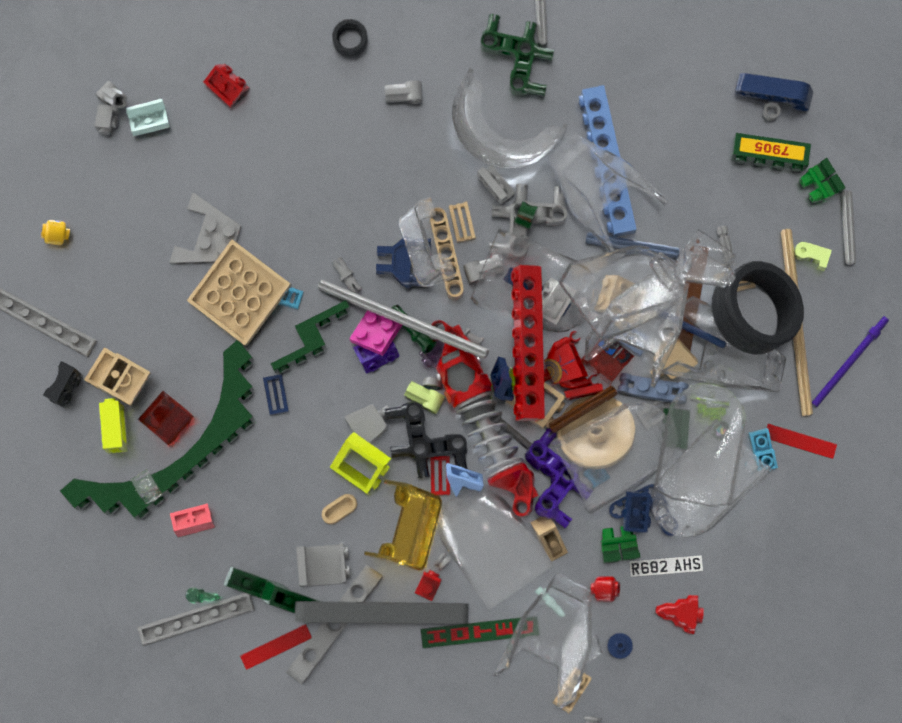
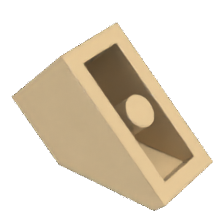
M539 517L530 522L551 562L568 553L552 519Z

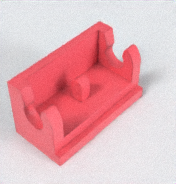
M208 503L170 513L173 530L177 538L215 528Z

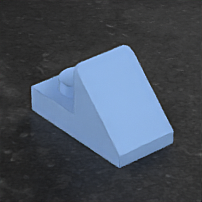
M450 463L446 464L447 479L456 497L463 486L470 490L481 492L484 487L482 474Z

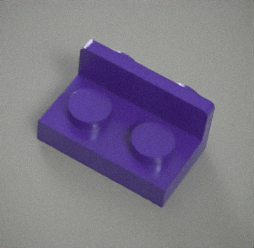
M393 341L383 356L358 345L353 347L366 374L400 357Z

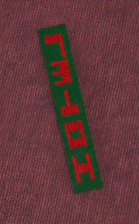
M537 616L421 629L423 649L539 636Z

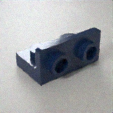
M498 356L490 374L494 395L501 400L513 401L514 394L511 385L512 379L509 376V367L507 366L506 359Z
M626 491L624 531L648 532V528L651 525L649 512L653 505V498L650 493Z

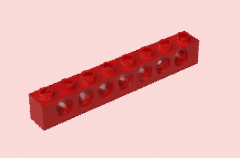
M518 265L511 272V281L513 282L511 298L514 305L512 309V319L514 320V327L512 329L514 347L512 355L515 358V365L513 367L515 405L513 411L514 415H516V421H540L545 419L541 266ZM523 282L528 285V290L524 288ZM524 301L528 303V309L525 308ZM524 320L529 323V328L524 325ZM525 339L528 340V342H529V347H527V346L525 345V342H524ZM525 358L529 360V366L526 365ZM526 377L530 380V385H527L525 382ZM526 396L530 398V405L526 402Z

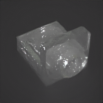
M148 469L131 478L133 485L145 504H149L163 495Z

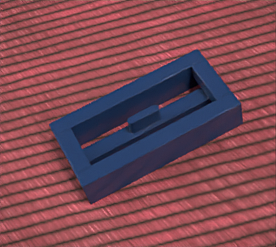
M282 374L263 377L270 416L288 413L289 409ZM276 379H279L284 405L282 409L280 408ZM268 381H272L277 410H273Z

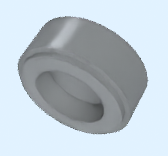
M426 377L423 379L422 386L426 389L440 390L442 388V381H439L437 378Z

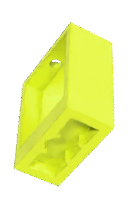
M115 398L104 399V402L99 403L103 449L108 454L128 452L124 406L119 401H116Z
M353 432L345 440L330 468L368 494L372 488L376 490L382 480L379 478L381 475L385 476L390 468L388 464L391 458ZM352 449L378 467L371 479L345 462Z

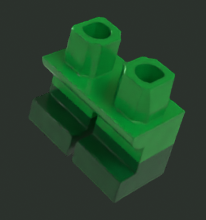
M828 158L809 168L799 179L803 188L811 184L815 190L808 194L812 203L821 200L825 202L839 195L846 188L838 174H835L836 171Z
M620 526L621 537L614 538L613 528L602 529L600 544L603 564L620 562L621 559L622 561L640 559L636 535L631 531H624L623 526Z

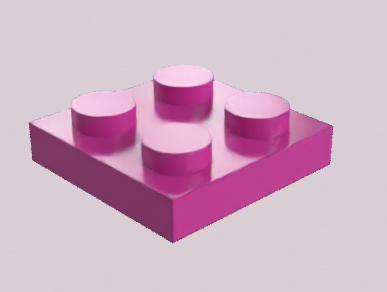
M367 310L349 339L351 343L383 356L402 327V324Z

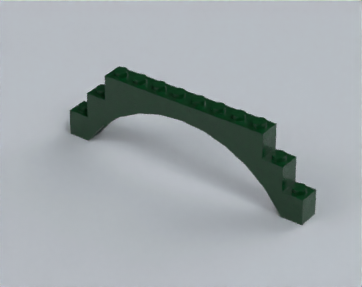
M238 340L223 352L224 379L219 403L211 422L200 439L181 458L165 469L147 477L127 482L98 483L74 478L60 490L62 495L76 510L86 508L90 504L89 500L92 498L106 515L115 513L122 503L136 520L146 517L150 513L149 509L152 506L161 504L165 500L163 497L166 494L175 492L180 487L178 485L180 482L189 480L194 475V470L198 467L200 469L209 462L208 458L213 454L215 456L224 449L223 446L227 442L232 443L238 438V433L242 429L245 431L253 425L254 417L240 402L241 400L246 401L253 395V386L240 373L242 370H248L253 365V357Z

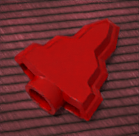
M688 595L686 599H678L675 603H665L656 606L655 614L664 620L672 621L676 627L683 628L685 633L695 635L697 623L702 624L704 608L699 607L698 595Z

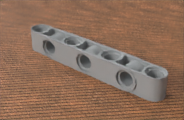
M367 564L339 602H365L383 575ZM355 588H362L364 590L361 598L353 596ZM323 622L286 673L302 685L348 623H340L339 628L333 630L329 626L330 622ZM310 650L316 652V659L314 661L306 659V653Z

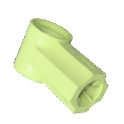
M411 381L404 394L405 397L418 402L424 409L434 414H437L445 399V396L432 389L428 390Z

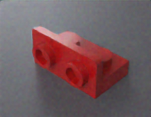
M217 64L203 83L226 104L233 106L242 93L249 90V87L243 78L236 76L232 72L233 69L227 64Z

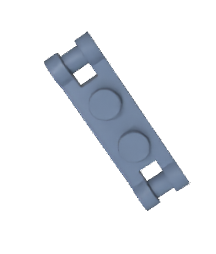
M621 373L620 375L621 385L618 386L617 390L619 394L677 404L686 403L687 397L685 393L689 388L687 383L633 376L628 373ZM633 383L634 387L629 388L628 384ZM673 390L678 391V394L672 395Z

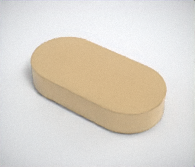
M344 494L327 505L322 510L324 522L333 525L353 513L357 508L356 498L351 494Z

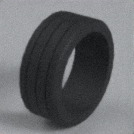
M751 261L743 264L719 281L712 296V313L718 330L725 340L742 352L753 355L771 352L794 338L802 326L804 305L798 287L787 273L771 263ZM740 281H747L760 286L773 300L778 314V327L775 335H767L755 330L742 316L737 301V290Z

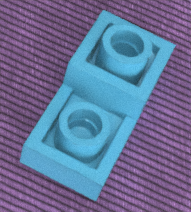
M765 428L749 432L758 472L778 468L769 429Z

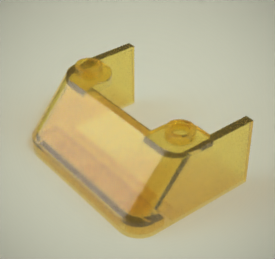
M384 479L385 484L396 488L394 501L402 508L392 543H383L379 548L378 554L365 551L364 555L383 562L421 571L426 566L442 507L441 497L408 483Z

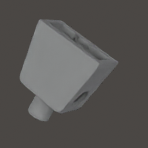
M372 404L346 415L344 418L353 432L370 444H373L388 429L384 422L386 420L385 415L393 413L385 414L384 408L377 411Z

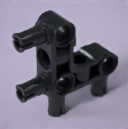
M412 401L403 403L400 407L384 408L385 414L393 413L385 415L386 421L403 418L406 421L409 442L407 445L390 447L391 452L399 451L391 453V457L394 459L409 456V458L416 461L418 478H423L422 470H424L425 477L430 476L427 463L429 457L452 454L454 455L456 466L461 467L460 464H462V468L468 469L465 456L468 449L465 437L461 434H444V437L437 438L428 437L425 434L424 427L425 414L418 402ZM412 405L419 407V413L415 416L410 415L408 412L409 407ZM455 438L463 440V445L460 448L453 447L452 443ZM418 443H422L425 446V450L421 454L414 451V447Z

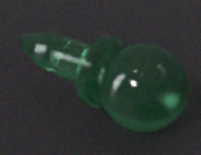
M195 587L189 588L185 594L186 599L191 603L197 601L202 603L204 600L214 601L220 599V596L215 593H208L204 589Z

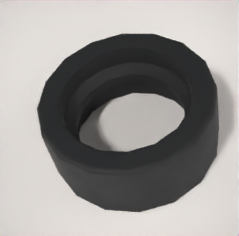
M345 19L334 27L332 40L336 51L341 55L355 57L366 49L368 36L362 23L354 19ZM346 28H354L361 35L360 43L354 48H346L339 41L340 33Z

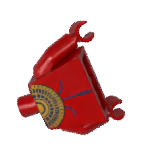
M572 331L569 337H564L554 342L547 353V358L544 359L547 367L544 369V382L552 379L554 384H560L562 388L567 389L596 385L591 381V378L597 377L596 374L589 376L588 379L585 378L588 374L575 347V344L579 343L580 338L576 340L572 338L577 333L576 331Z

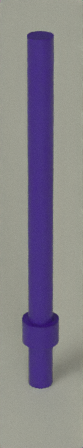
M883 316L875 327L872 326L865 339L812 401L813 406L817 408L870 343L881 335V330L889 322L887 317Z

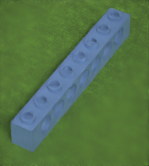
M602 85L582 89L581 96H579L580 107H584L583 121L584 125H588L589 129L587 139L588 143H592L593 146L591 157L592 161H596L597 164L595 175L596 179H600L601 182L599 193L600 197H604L605 200L603 211L604 215H608L609 222H607L608 233H612L613 237L635 234L637 230L605 87ZM597 105L600 110L594 112L590 109V106ZM601 123L604 128L596 129L594 124ZM603 140L607 142L608 146L600 147L598 142ZM605 158L610 159L612 164L604 165L602 160ZM612 176L616 182L610 184L606 181V178ZM616 194L620 200L614 202L610 199V196ZM620 212L623 214L624 218L622 220H617L614 217V214Z

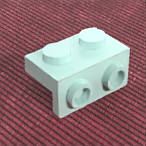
M162 99L126 108L133 137L170 127Z

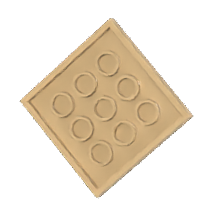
M231 240L187 301L243 345L247 346L292 284L236 241Z

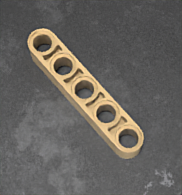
M438 207L430 212V225L447 296L451 300L456 301L462 298L464 288L445 210ZM440 214L443 216V219L437 222L433 220V216ZM440 232H444L447 234V238L441 240L437 235ZM448 250L452 255L449 258H444L441 253ZM452 268L456 271V274L448 276L445 272L447 269ZM456 286L460 288V292L452 294L450 289Z

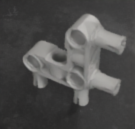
M516 184V200L511 205H492V217L509 218L510 232L509 242H490L489 254H503L514 260H521L525 257L528 247L527 229L514 224L517 216L515 212L520 209L523 201L538 207L533 223L545 224L546 226H560L564 224L567 217V206L565 204L566 187H561L560 194L559 186L554 187V200L552 204L528 202V185L523 184V191L521 192V184ZM555 212H561L563 214V218L556 219L554 218L553 214ZM520 246L523 252L517 254L513 251V248Z

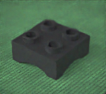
M61 361L58 366L56 380L45 390L43 396L48 398L49 401L64 407L72 398L71 392L73 388L78 387L81 381V373L75 367Z

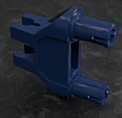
M409 234L393 246H377V256L392 257V264H376V274L392 275L405 289H410L412 286L429 288V275H412L411 258L414 249L431 250V238H414L412 234Z

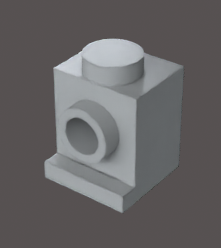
M98 104L95 128L100 134L110 135L113 132V127L116 128L117 116L115 115L119 116L120 114L118 108Z

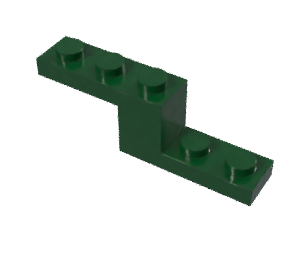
M345 300L295 325V329L304 347L270 363L274 372L284 373L290 369L289 366L295 363L297 365L307 361V357L323 353L326 345L317 327H325L331 323L330 320L336 317L341 319L348 315L347 312L350 311V307Z
M232 566L224 582V585L258 597L269 605L295 613L296 601L322 602L291 591L280 583Z

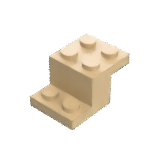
M104 347L84 380L113 398L119 399L131 406L151 372Z

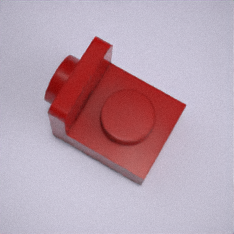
M429 570L428 573L424 571L414 594L432 602L442 582V579L439 578L440 574Z

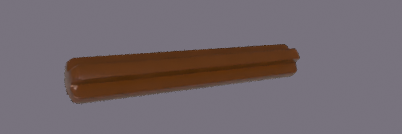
M609 386L550 422L549 428L553 433H556L617 395L616 389L613 386Z

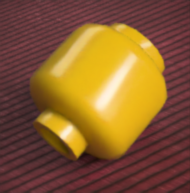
M48 220L46 224L42 225L41 238L44 239L46 244L63 245L64 241L69 239L70 229L66 228V223L63 221Z

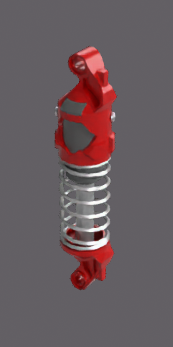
M436 320L431 324L434 327L443 324L445 327L444 331L472 342L464 335L459 324L452 327L442 320ZM445 343L443 353L436 366L438 373L436 376L443 383L446 390L444 392L446 399L450 405H453L457 414L464 416L466 421L462 422L463 426L467 424L477 425L478 429L468 433L467 437L480 433L483 440L473 445L472 448L475 449L486 445L489 452L479 456L478 460L491 456L494 462L483 469L484 472L494 468L497 469V471L487 476L489 486L512 492L515 495L513 512L518 516H528L533 511L534 498L539 496L534 486V473L527 467L523 458L509 459L518 451V447H504L513 439V435L510 434L500 435L506 430L507 423L494 424L502 417V412L494 411L497 401L491 399L493 394L491 389L492 383L488 374L483 372L479 357ZM492 415H498L491 421L490 417ZM504 426L503 428H501L499 431L496 432V430H495L496 427ZM508 438L505 442L501 443L500 439ZM512 449H514V450H513L511 453H509L508 455H507L506 452H505V451H507V450H512ZM521 502L527 505V510L524 513H521L518 508Z

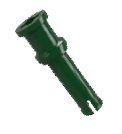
M398 304L391 308L408 315ZM402 325L411 335L412 341L422 348L424 354L429 353L435 348L437 342L434 339L432 340L428 335Z

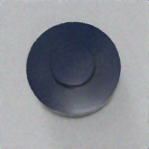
M617 633L609 638L607 650L612 657L623 659L632 652L633 643L628 635Z

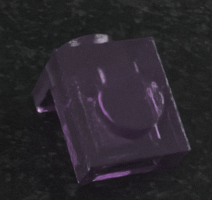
M436 339L437 344L432 351L427 354L420 351L421 361L427 367L432 366L436 368L443 353L444 342Z

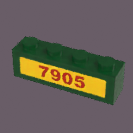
M736 133L733 140L731 159L737 163L753 162L757 166H765L767 164L773 165V168L776 169L787 167L792 168V171L802 172L809 165L811 144Z

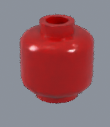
M598 576L595 583H591V594L595 595L597 601L613 602L616 600V597L620 596V582L613 576Z

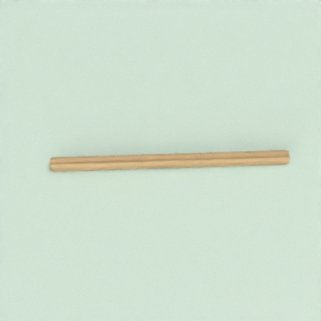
M784 229L781 231L785 272L798 287L792 230ZM802 323L800 330L793 338L801 412L803 416H811L813 409Z

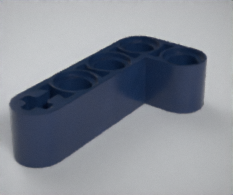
M748 73L739 74L735 93L740 96L790 103L794 109L799 111H809L813 96L811 85L806 82Z

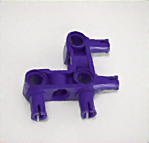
M547 428L541 438L534 441L525 453L526 461L536 470L546 474L551 481L550 487L538 498L534 510L541 517L554 519L565 529L572 518L558 509V505L569 490L573 489L586 500L593 492V489L580 481L579 469L581 466L576 465L572 461L568 463L548 448L557 434L552 433L549 437L551 429ZM532 451L538 452L539 457L535 456ZM563 474L568 475L570 480H566ZM542 503H546L549 509L544 508Z

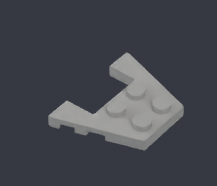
M192 193L187 209L206 216L194 251L174 246L169 261L171 264L215 263L231 240L237 242L241 231V225L197 194Z

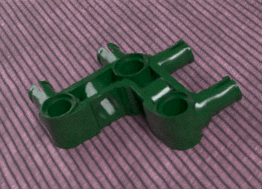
M489 14L487 28L481 36V49L491 55L498 56L500 54L514 59V69L511 70L510 92L515 96L528 95L530 93L545 97L547 85L533 83L529 78L533 59L540 58L552 61L554 49L538 47L534 40L537 23L532 22L530 29L531 22L526 21L523 37L497 32L501 17L496 15L493 22L494 14ZM490 39L494 43L492 45H486L484 41ZM528 47L531 51L524 53L521 51V48ZM520 82L523 84V87L515 88L513 84Z

